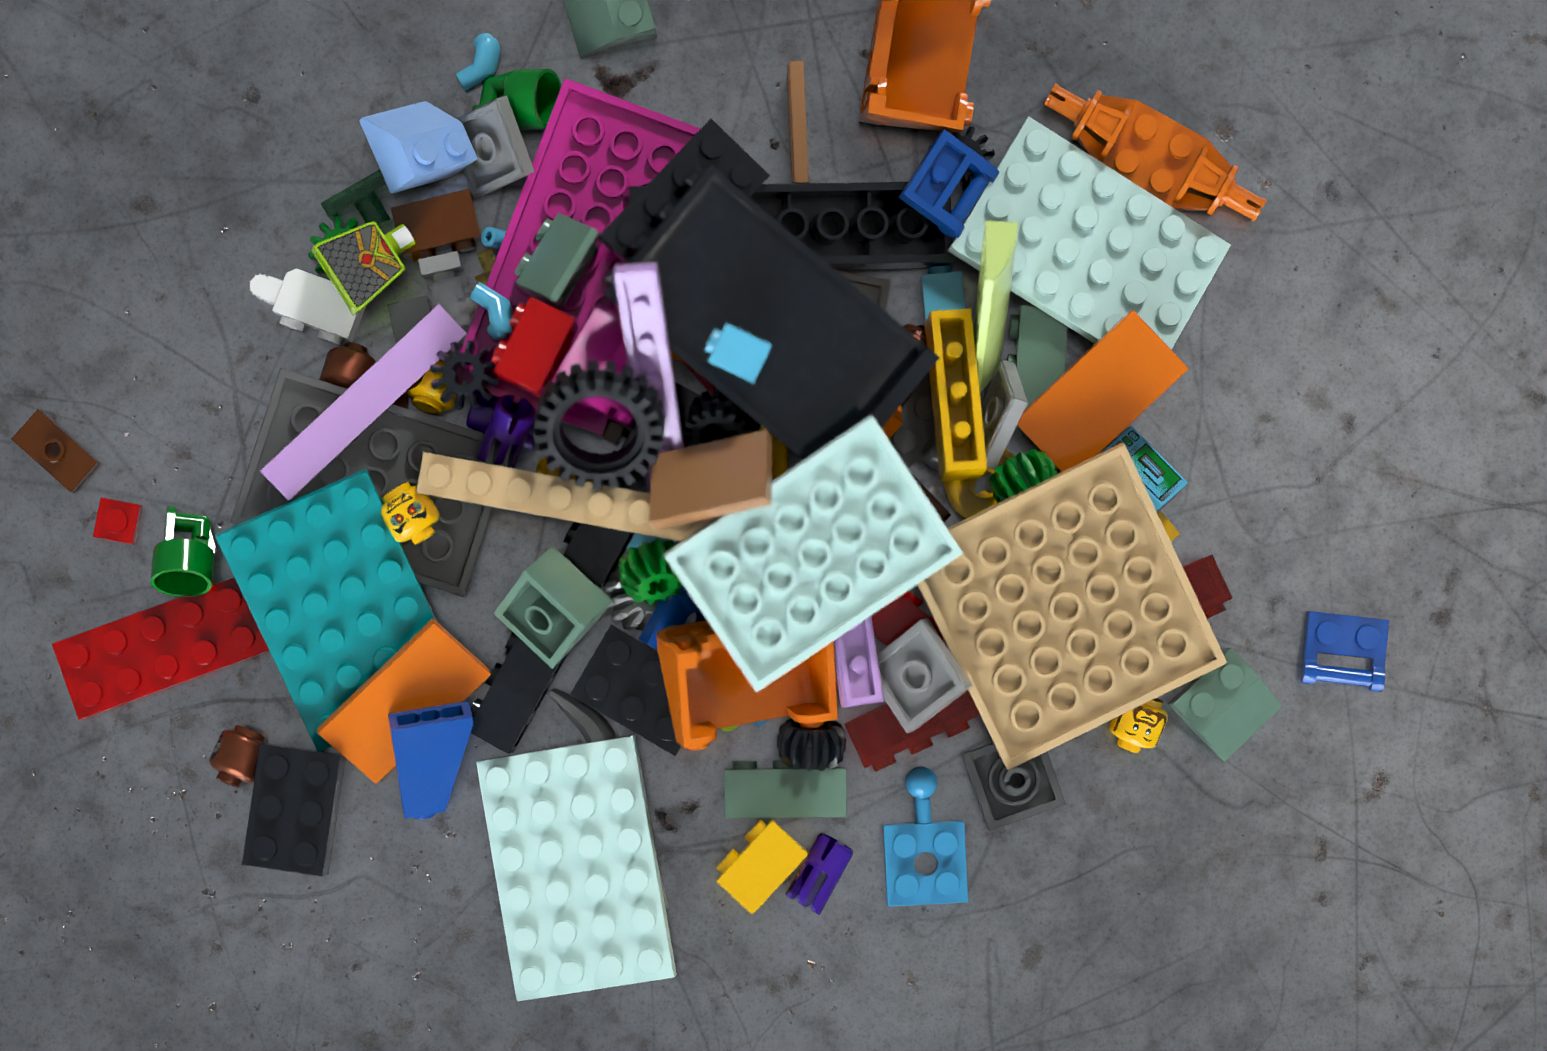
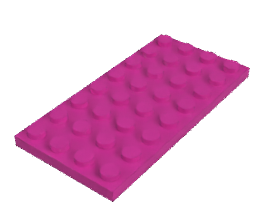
M565 78L532 163L535 172L526 178L486 286L507 298L511 302L514 314L519 303L526 305L530 297L535 298L518 288L516 281L519 276L515 275L514 272L526 253L531 256L533 255L540 243L535 239L536 235L547 218L553 221L557 213H561L596 229L601 234L623 211V192L629 186H647L701 128ZM602 241V244L561 312L576 319L578 330L560 366L598 302L609 307L612 301L602 293L607 287L602 282L603 278L617 262L625 265ZM478 305L461 353H465L467 342L469 340L475 343L474 356L484 347L490 351L488 358L483 362L486 363L492 361L500 341L494 340L488 335L487 328L490 325L488 310ZM513 332L509 333L504 341L508 342ZM462 366L457 369L456 374L459 377L457 383L463 385V381H465L467 384H470L474 380L471 374L473 367L467 366V370H465ZM494 371L486 373V375L497 377ZM500 380L498 386L485 384V388L494 397L501 398L505 395H514L513 404L518 405L521 398H525L533 405L536 412L539 398ZM574 403L566 410L561 422L603 437L609 419Z

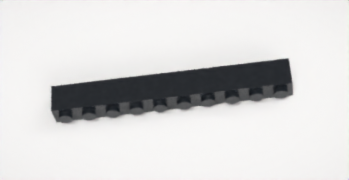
M675 382L683 441L685 443L687 437H684V428L690 405H692L696 396L701 398V395ZM637 423L634 430L628 427L624 428L622 436L627 438L622 448L628 445L637 434ZM637 471L636 481L629 485L624 477L620 478V488L648 493L646 476H642ZM604 480L602 485L610 486L609 480ZM573 522L563 541L568 544L563 556L568 558L578 570L601 589L609 581V575L618 565L619 559L623 556L634 533ZM512 632L505 645V648L510 652L503 665L497 662L491 670V676L485 682V684L491 686L483 700L477 698L470 708L473 718L471 734L507 754L515 752L569 654L568 652L552 669L514 632Z

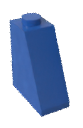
M469 701L388 714L405 819L412 817L420 820L428 819L436 813L445 812L473 727Z

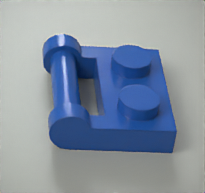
M944 129L938 134L898 198L936 224L944 235L952 239L959 238L965 229L964 221L990 181L994 183L999 175V170ZM968 168L973 172L974 177L950 214L943 209V206Z
M1307 611L1301 683L1314 684L1315 681L1369 686L1370 691L1382 692L1385 684V661L1390 620ZM1317 653L1371 659L1370 670L1317 665Z

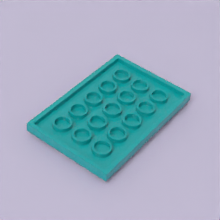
M367 468L216 533L218 544L317 751L331 747L318 734L317 728L432 618L436 620L402 544L393 538L381 516L383 503Z

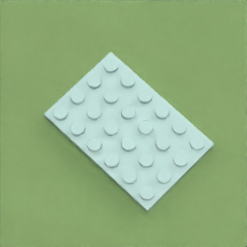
M1028 116L997 166L999 175L994 183L991 181L988 183L963 223L965 229L959 238L956 237L947 251L979 271L985 221L1018 222L1010 291L1094 344L1133 309L1172 350L1231 244Z
M870 415L772 481L771 505L719 516L663 555L757 693L962 555L963 552L874 417Z
M636 735L477 761L476 765L517 1002L674 978L677 973Z

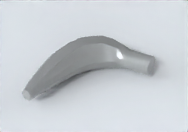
M555 688L550 691L548 696L579 729L586 743L616 738L608 721L597 710L566 692Z

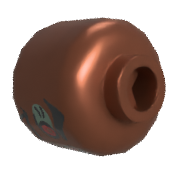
M235 725L234 730H224L220 734L209 759L211 767L218 771L216 779L235 788H239L241 782L253 783L259 746L264 742L265 737L239 725Z

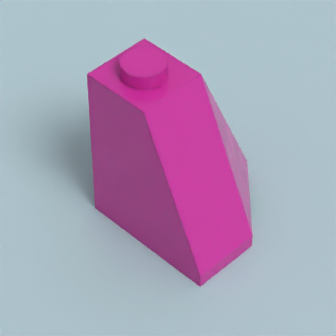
M611 301L608 307L598 302L557 373L564 370L567 375H570L571 365L580 363L582 371L587 370L588 361L597 360L599 370H606V361L616 362L615 372L621 373L624 365L628 366L618 305ZM590 397L575 402L634 430L637 423L631 411L616 400L606 397Z

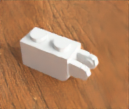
M296 268L287 272L283 281L271 276L266 277L265 274L262 275L261 273L259 275L255 274V277L249 281V291L256 295V298L274 305L272 311L281 316L280 324L301 332L305 325L319 330L318 338L339 346L342 339L353 342L366 306L353 316L330 280Z

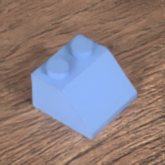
M427 101L362 117L359 120L391 194L453 177L478 159L462 122Z

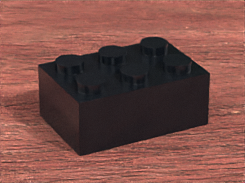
M610 625L570 695L676 756L682 746L676 741L658 651L614 625Z
M271 743L260 744L242 865L321 877L329 874L346 760L341 753Z

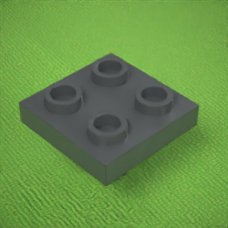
M994 743L962 754L989 831L1066 805L1048 751L1010 770L1006 769Z

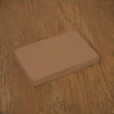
M789 61V64H787L791 184L809 183L804 61Z
M768 430L660 453L655 464L651 463L649 523L654 530L771 505L772 436Z

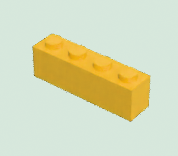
M971 309L930 311L925 322L926 344L929 349L940 357L929 370L940 481L980 479L987 469Z

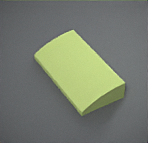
M985 221L973 322L980 393L992 379L1002 355L1018 222Z

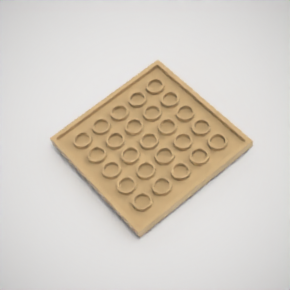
M1120 443L1036 486L1028 488L1026 491H1022L948 527V531L963 554L917 584L949 651L973 685L968 691L1007 770L1227 663L1124 443Z

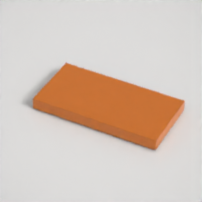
M1131 309L1023 411L1017 426L1063 472L1101 452L1189 368L1147 323Z
M432 618L317 728L318 734L377 784L396 766L388 714L463 702L491 676L490 669Z

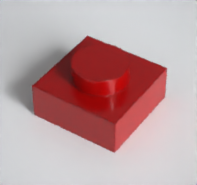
M101 497L93 537L135 545L143 506Z

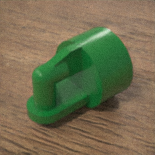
M515 69L496 77H488L483 83L479 105H474L472 110L499 98V95H504L508 97L519 130L545 129L560 92L561 82L552 69Z
M167 506L164 541L154 547L150 583L157 591L170 596L182 597L203 595L211 589L215 542L210 530L211 522L208 517L176 513V506ZM174 531L192 532L191 539H173Z

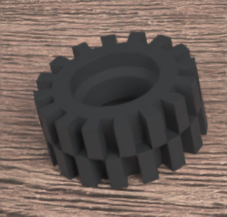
M714 389L712 396L707 390L702 392L701 398L696 396L692 405H690L684 428V437H687V446L691 447L758 432L760 424L726 395H722L720 390ZM722 423L735 430L724 431L715 428L711 424Z

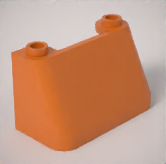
M878 0L859 121L875 125L943 131L945 129L947 132L961 133L964 126H970L974 103L968 102V94L965 93L975 28L977 16L980 14L982 7L989 8L991 0Z
M708 620L670 626L656 633L657 650L676 741L683 748L689 750L707 748L709 743L717 738L716 729L789 716L792 720L799 722L800 726L804 728L821 727L826 721L838 719L834 641L756 693Z

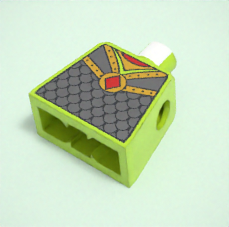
M372 221L322 241L313 246L311 251L354 316L403 273L405 267L398 255L416 243L404 224L399 225L384 235L377 223Z

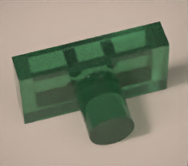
M380 169L321 203L332 222L334 217L339 216L342 218L356 209L365 224L375 221L379 228H382L391 221L378 198L389 191Z

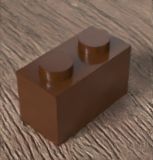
M469 189L391 208L395 228L404 224L416 243L402 252L406 260L413 258L414 263H419L418 259L436 256V252L451 248L452 252L458 251V253L471 251L476 248L475 242L481 241L482 232L473 195Z

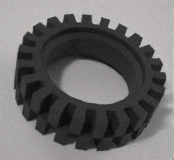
M597 360L588 361L587 370L582 371L580 363L571 365L570 375L561 370L556 374L555 384L549 380L544 387V395L540 394L534 424L535 444L539 443L538 453L541 459L547 457L546 466L551 471L560 467L559 478L567 482L573 474L576 476L575 486L584 488L586 479L594 480L593 490H602L603 480H609L611 489L620 488V478L624 477L629 485L636 481L637 471L644 476L649 471L650 462L655 464L657 461L659 449H662L665 419L662 400H657L658 392L653 385L646 388L647 378L640 373L633 379V368L624 365L621 373L615 372L616 362L606 361V370L598 369ZM590 397H606L620 402L631 411L638 424V431L633 440L618 451L605 454L590 453L580 449L567 438L561 426L562 416L575 402Z

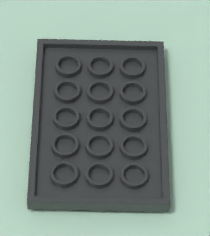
M280 368L230 523L237 525L366 468L381 499L387 493L406 482H409L411 487L418 485L424 452L493 465L492 457L497 438H494L486 462H482L477 459V453L485 434L391 404L288 501L267 480L260 470L347 389ZM510 444L503 464L501 465L502 467H506V463L513 444ZM429 495L440 513L438 521L432 526L435 534L417 545H414L411 539L401 542L419 583L464 597L492 507Z

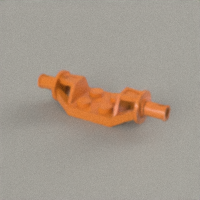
M1057 83L1054 84L1043 106L1049 107L1075 122L1073 126L1077 128L1071 138L1075 141L1078 140L1087 154L1177 211H1206L1207 214L1212 216L1216 208L1224 204L1255 222L1267 199L1261 198L1235 183L1237 179L1234 177L1239 167L1234 164L1231 166L1207 138L1138 100L1102 95V91L1097 90L1093 99L1088 98L1085 101L1060 87ZM1085 125L1107 141L1105 147L1084 129ZM1190 187L1214 197L1213 199H1208L1186 191Z

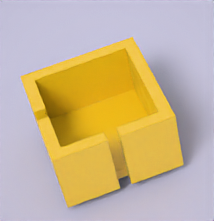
M773 818L767 823L760 819L744 836V839L748 842L746 847L740 853L732 849L716 868L720 872L716 882L752 915L808 855V850Z

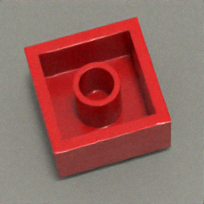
M530 297L526 305L519 303L509 324L513 326L512 330L514 331L508 342L500 341L491 362L496 364L494 372L500 380L539 398L540 394L544 395L545 385L555 377L578 330V325L574 317Z

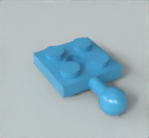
M916 767L908 773L905 781L907 791L915 797V823L883 824L887 906L968 902L964 820L931 821L930 796L937 789V777L927 767ZM929 852L937 858V866L933 872L921 874L915 870L914 860L920 853Z

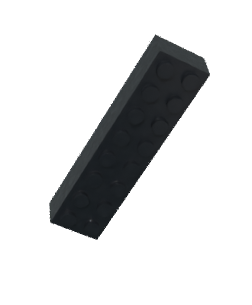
M908 182L762 184L750 196L753 202L835 270L930 268L947 266L954 262L953 254L947 251L953 239L944 235L936 224L898 198ZM629 186L623 192V210L646 186ZM951 195L943 206V209L950 214L952 212Z

